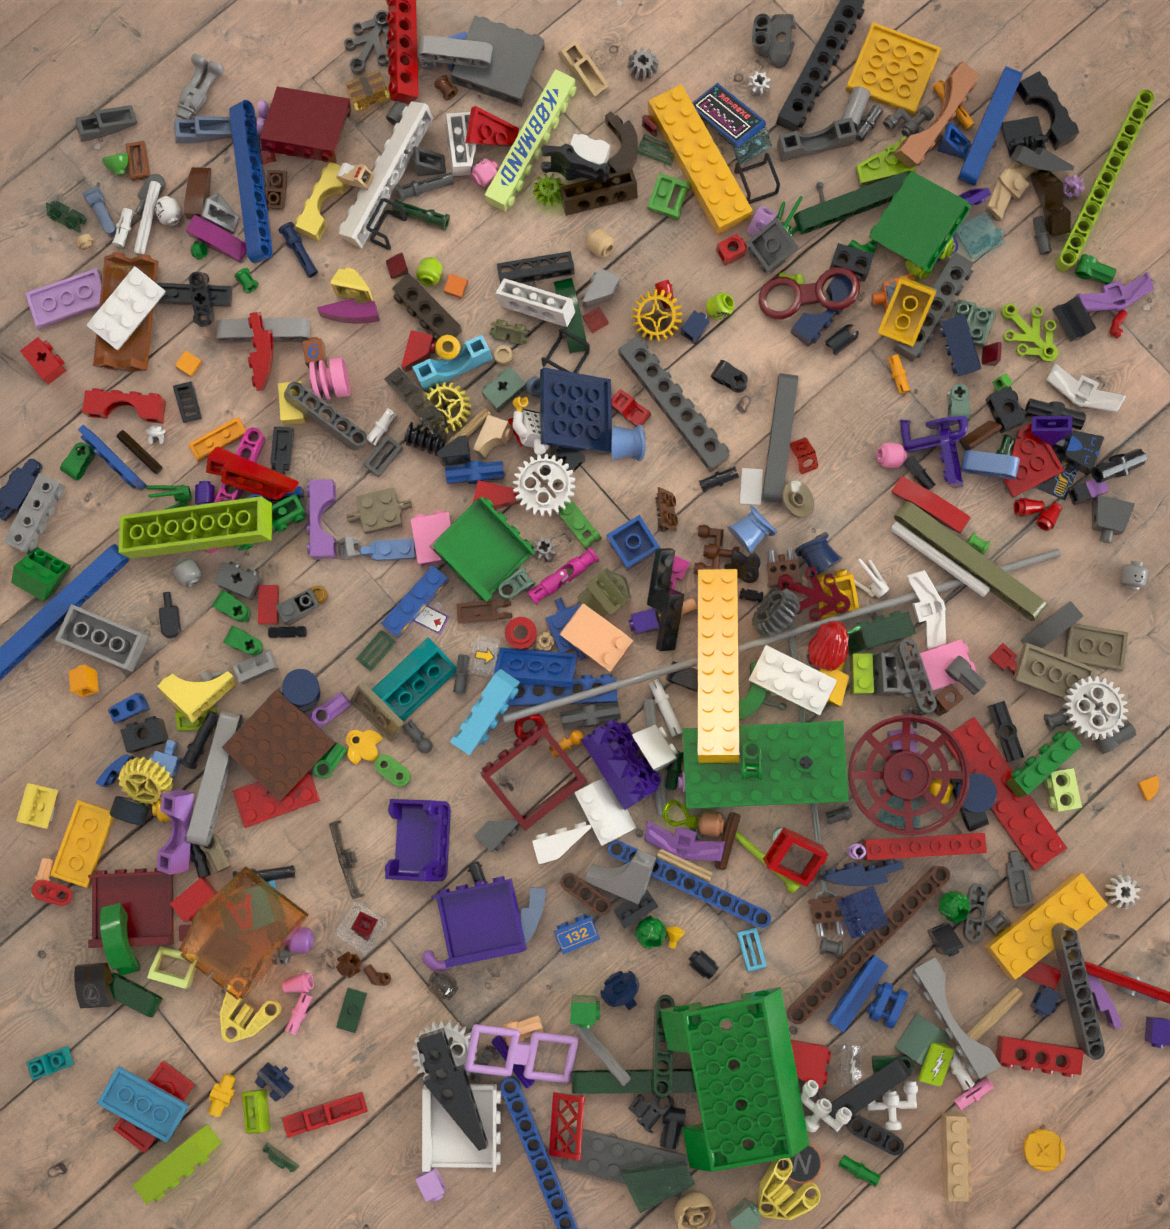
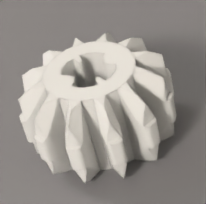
M1117 875L1116 879L1110 878L1112 885H1105L1107 889H1110V892L1105 893V896H1111L1108 902L1110 904L1115 903V908L1122 906L1123 909H1128L1129 905L1135 906L1136 904L1133 899H1140L1136 892L1141 890L1140 888H1134L1137 882L1135 880L1131 881L1130 876L1123 878L1122 875ZM1121 888L1125 889L1123 891L1124 896L1120 895L1122 893Z

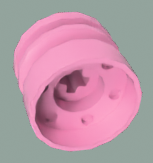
M343 356L330 358L328 368L323 360H319V369L315 361L309 363V380L315 395L322 400L323 392L326 399L330 400L332 390H334L337 398L351 395L349 376Z

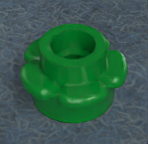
M195 241L190 251L193 257L201 260L207 256V247L203 242Z

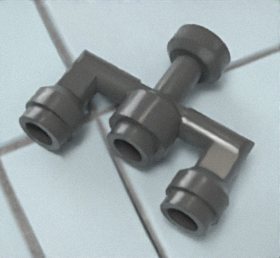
M923 106L920 109V115L913 120L900 107L893 115H888L885 118L883 125L886 129L891 130L898 125V121L902 118L906 123L903 125L901 133L907 138L910 135L925 131L919 125L925 120L930 121L934 117V113L928 106Z

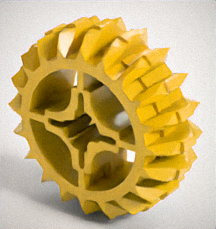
M654 289L653 296H651L650 291H647L648 298L640 295L642 303L638 300L635 301L639 308H632V311L637 312V315H632L631 318H637L638 320L633 323V326L639 324L640 328L636 332L639 333L641 330H644L645 332L642 334V337L645 338L648 333L650 334V341H652L654 335L656 336V341H660V335L666 340L667 332L673 336L674 333L671 329H679L675 323H682V320L677 319V316H682L683 313L676 311V309L681 308V305L675 306L673 304L678 299L674 298L671 301V293L665 297V290H662L661 294L658 295L657 289ZM659 299L665 301L671 307L672 312L661 310ZM653 300L652 311L642 313L644 305ZM656 305L657 310H659V313L661 312L662 314H667L666 316H662L658 319V325L657 321L654 320L652 316H647L655 313ZM672 317L669 327L661 331L662 319ZM642 319L652 320L655 331L648 329Z

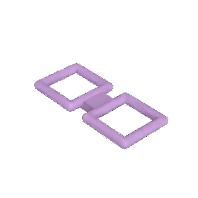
M480 1024L473 1025L464 1067L465 1071L511 1076L514 1064L525 1065L524 1077L526 1079L559 1083L570 1082L578 1045V1038L576 1036L535 1031L531 1035L530 1043L519 1042L520 1031L518 1029ZM479 1033L511 1037L505 1068L473 1064ZM539 1040L569 1044L564 1074L533 1071Z

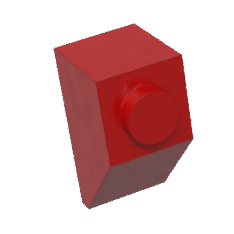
M410 331L401 364L404 372H408L413 369V366L430 359L431 353H435L436 342L433 335Z

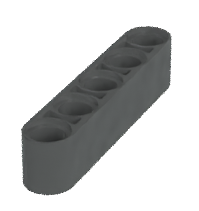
M291 382L288 384L284 392V398L288 403L348 448L359 450L367 441V435L361 428L301 383ZM289 390H296L298 396H293ZM305 402H312L314 404V408H309ZM321 413L328 414L330 419H323ZM337 425H343L345 431H340ZM353 436L359 437L361 443L354 442Z

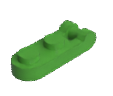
M571 501L570 504L564 503L566 509L563 510L559 507V516L587 550L588 547H591L590 544L594 541L598 542L602 537L574 502ZM588 531L591 535L585 538L583 534Z

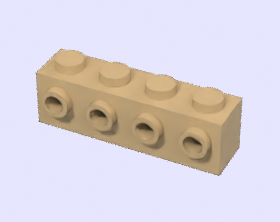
M941 1112L943 1196L948 1201L969 1202V1195H972V1186L968 1181V1174H971V1163L968 1161L971 1144L970 1140H967V1132H970V1121L961 1112Z

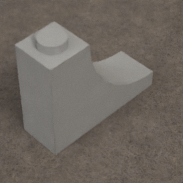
M637 850L633 859L620 867L606 868L592 864L585 875L584 881L639 905L646 892L656 857L647 852Z

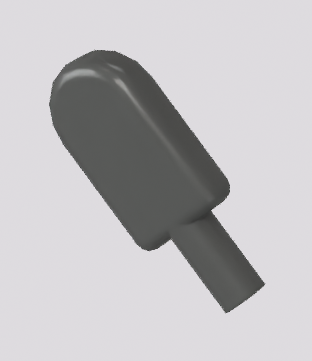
M152 174L146 179L137 195L141 199L135 210L137 214L142 215L151 181L160 183L161 187L158 198L165 187V180L161 175Z

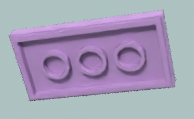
M96 268L26 292L25 295L36 327L40 329L98 309L102 286L99 270Z

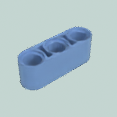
M966 450L961 471L969 474L1016 479L1020 459L1010 455Z

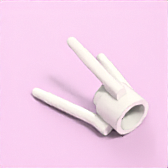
M859 558L857 561L874 582L869 585L871 590L854 579L855 585L867 592L871 597L875 595L879 599L890 588L886 585L887 582L882 578L871 560H868V563L876 577Z

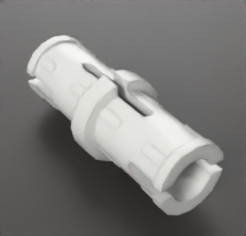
M123 208L119 223L116 224L115 228L117 230L112 242L116 247L124 248L127 235L131 231L130 225L135 213L131 209Z
M387 408L379 421H375V426L368 434L367 441L375 446L383 433H387L388 426L397 414Z
M954 1050L950 1062V1071L953 1075H956L962 1089L967 1090L969 1087L965 1080L970 1087L974 1086L975 1083L967 1073L966 1065L961 1063Z

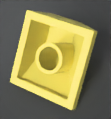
M345 268V270L338 269L331 280L336 296L348 299L354 298L362 302L374 301L369 287L358 272L351 268Z

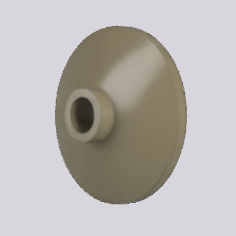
M796 480L790 481L784 486L782 499L786 509L798 518H804L811 514L814 507V499L809 488L804 483Z

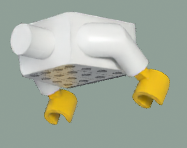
M516 397L513 400V405L516 407L513 429L520 437L521 443L524 446L533 447L536 454H543L550 445L541 444L540 412L523 409L522 407L528 405L527 397L522 398L521 403L520 397Z

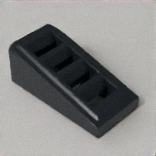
M193 382L174 385L173 389L183 423L202 419ZM186 389H189V390H190V392H188V393L180 394V391H182V390H186ZM192 397V400L182 402V398ZM194 404V407L184 409V405ZM196 411L195 415L187 417L185 415L187 412Z

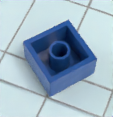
M640 515L606 535V540L626 571L653 556L656 549H660V546Z

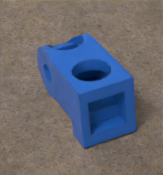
M135 693L110 707L108 712L113 723L119 724L150 710L144 694Z

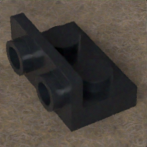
M646 890L639 905L627 901L616 908L614 912L625 929L658 908V905L649 891Z

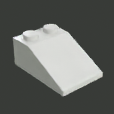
M655 724L632 735L653 770L659 771L677 760L676 754H678V751L672 743L670 745L667 743L665 738L668 735L662 726L658 728Z

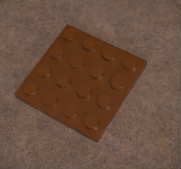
M276 689L221 748L281 801L335 742L297 706L287 700L284 694Z

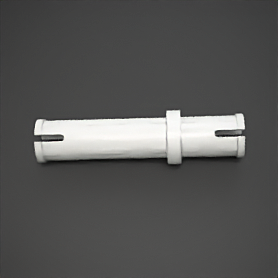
M660 679L648 683L655 697L654 702L660 708L671 737L682 733V729L669 703V696L665 694Z

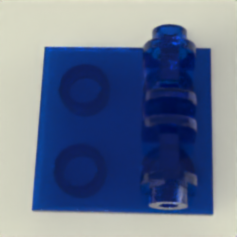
M874 886L836 900L851 939L857 936H864L870 931L889 924Z

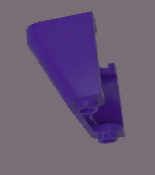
M390 799L388 813L392 819H397L395 859L389 860L385 865V879L444 881L448 871L451 813L449 803L434 800Z

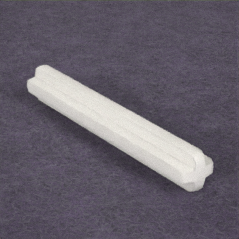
M156 181L150 182L134 252L139 255L145 254L155 212L154 207L161 187L160 183Z

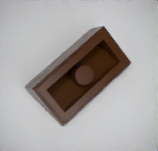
M987 421L961 438L959 442L965 451L972 450L996 434L1002 426L996 422Z

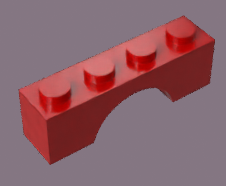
M92 388V391L85 390L82 413L87 417L107 419L114 409L120 406H132L136 408L139 417L144 422H164L166 401L160 394L149 393V395H142V393L130 391V394H127L120 390L104 392V390L99 388Z

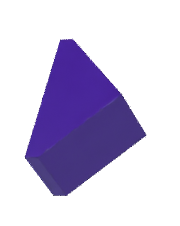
M1032 416L1031 433L1053 446L1072 433L1073 416Z

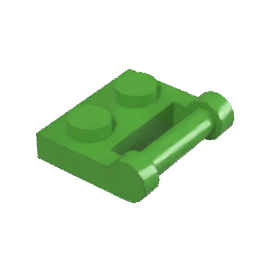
M659 173L647 210L669 216L673 220H679L681 216L680 210L691 184ZM678 187L680 190L673 209L668 208L674 188Z

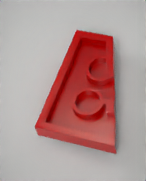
M474 106L471 107L465 143L512 147L518 136L519 128Z

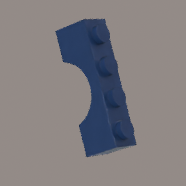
M835 276L826 289L830 301L839 302L847 298L852 291V283L844 276ZM827 309L823 313L814 315L804 313L794 324L790 333L806 346H809L811 342L815 344L822 335L820 334L822 329L825 328L827 330L834 321L832 320L834 315L837 314L839 316L844 309Z

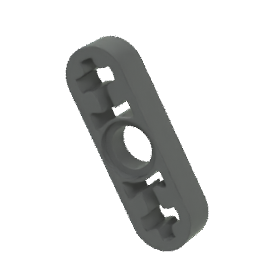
M972 884L967 893L970 911L973 907H978L981 914L978 918L974 919L968 913L967 918L964 920L963 935L968 941L978 942L982 939L984 932L988 891L982 884ZM978 887L979 891H982V895L978 896V902H982V905L971 904L972 900L976 901V895L973 894V890H977ZM969 920L980 922L979 925L975 924L974 929L978 931V935H974L973 938L972 935L968 934V931L973 929V924H969Z

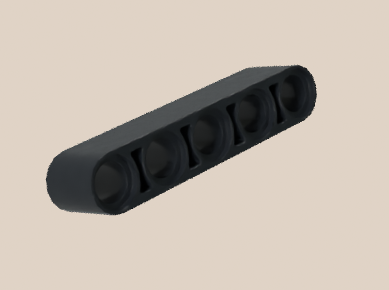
M900 1056L895 1058L831 1102L832 1110L829 1115L835 1119L836 1113L842 1107L848 1108L852 1115H854L904 1081L912 1073Z

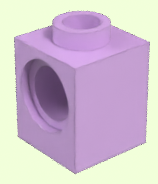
M433 1167L430 1172H423L416 1177V1182L425 1202L429 1200L435 1202L443 1197L442 1194L445 1193L446 1187L437 1167Z

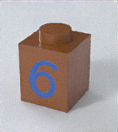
M311 337L307 341H303L307 367L309 368L311 361H315L319 367V360H323L327 366L323 340L318 337Z

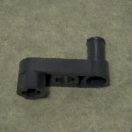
M193 272L189 276V289L194 310L193 321L199 327L209 326L214 322V312L208 286L209 276L206 273ZM199 293L206 298L203 304H201V301H197ZM201 316H207V320H201Z

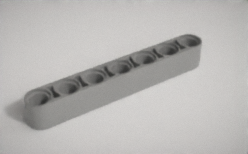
M226 711L220 713L190 822L187 843L208 846L210 843L232 762V757L221 747L241 727V714Z

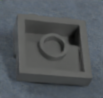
M778 218L772 220L746 241L749 245L747 249L753 257L757 256L759 259L758 265L764 272L767 271L769 273L774 272L786 262L788 257L800 249Z

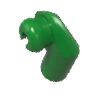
M852 240L848 245L849 247L872 254L877 248V244L874 241L860 245L855 240Z

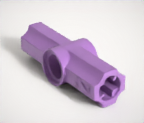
M340 692L322 706L315 708L307 717L321 728L349 708L351 703L344 693ZM324 710L327 717L324 721H320L319 713Z

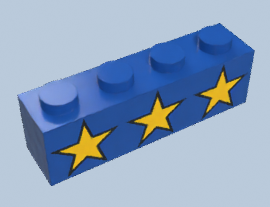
M432 565L381 624L396 638H399L449 582L448 578Z

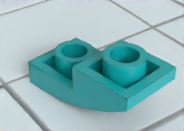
M66 1046L26 1061L31 1079L34 1081L73 1066L74 1062L69 1047Z

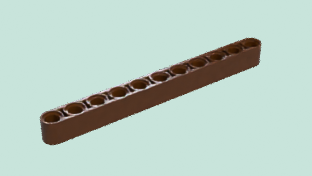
M938 865L930 868L840 956V959H837L787 1009L789 1020L794 1024L804 1023L950 879L948 868ZM938 869H941L944 874L941 880H937L935 877V872ZM924 883H927L930 888L926 894H923L921 891V886ZM909 897L915 899V905L912 908H909L907 905ZM895 911L901 913V919L897 922L892 917ZM884 924L887 927V933L881 936L878 933V928ZM870 938L873 941V946L870 949H865L864 942ZM856 952L859 955V960L856 963H851L850 955ZM842 966L845 973L842 977H837L835 970ZM824 981L830 982V988L827 991H822L821 984ZM809 995H815V1004H807L806 1000ZM795 1009L802 1011L799 1019L792 1018V1012Z

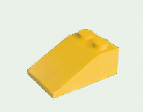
M900 276L877 333L913 347L937 290Z

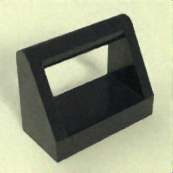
M466 435L458 436L437 452L442 466L471 462L470 448Z

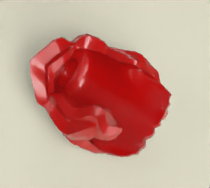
M828 621L827 624H822L818 628L817 634L810 640L808 646L809 661L815 667L832 672L846 660L849 650V634L842 621Z

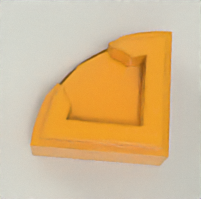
M1157 775L1137 783L1145 801L1151 800L1159 789Z

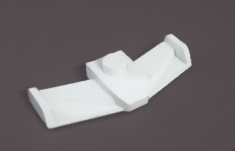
M1056 363L1046 380L1079 407L1117 413L1126 395L1096 390L1099 382L1084 375H1081L1079 381H1077Z
M925 570L905 575L919 599V602L912 603L917 622L925 621L926 650L946 645V608L943 599L939 596Z

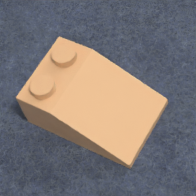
M583 603L559 634L599 667L609 672L633 642L621 630Z

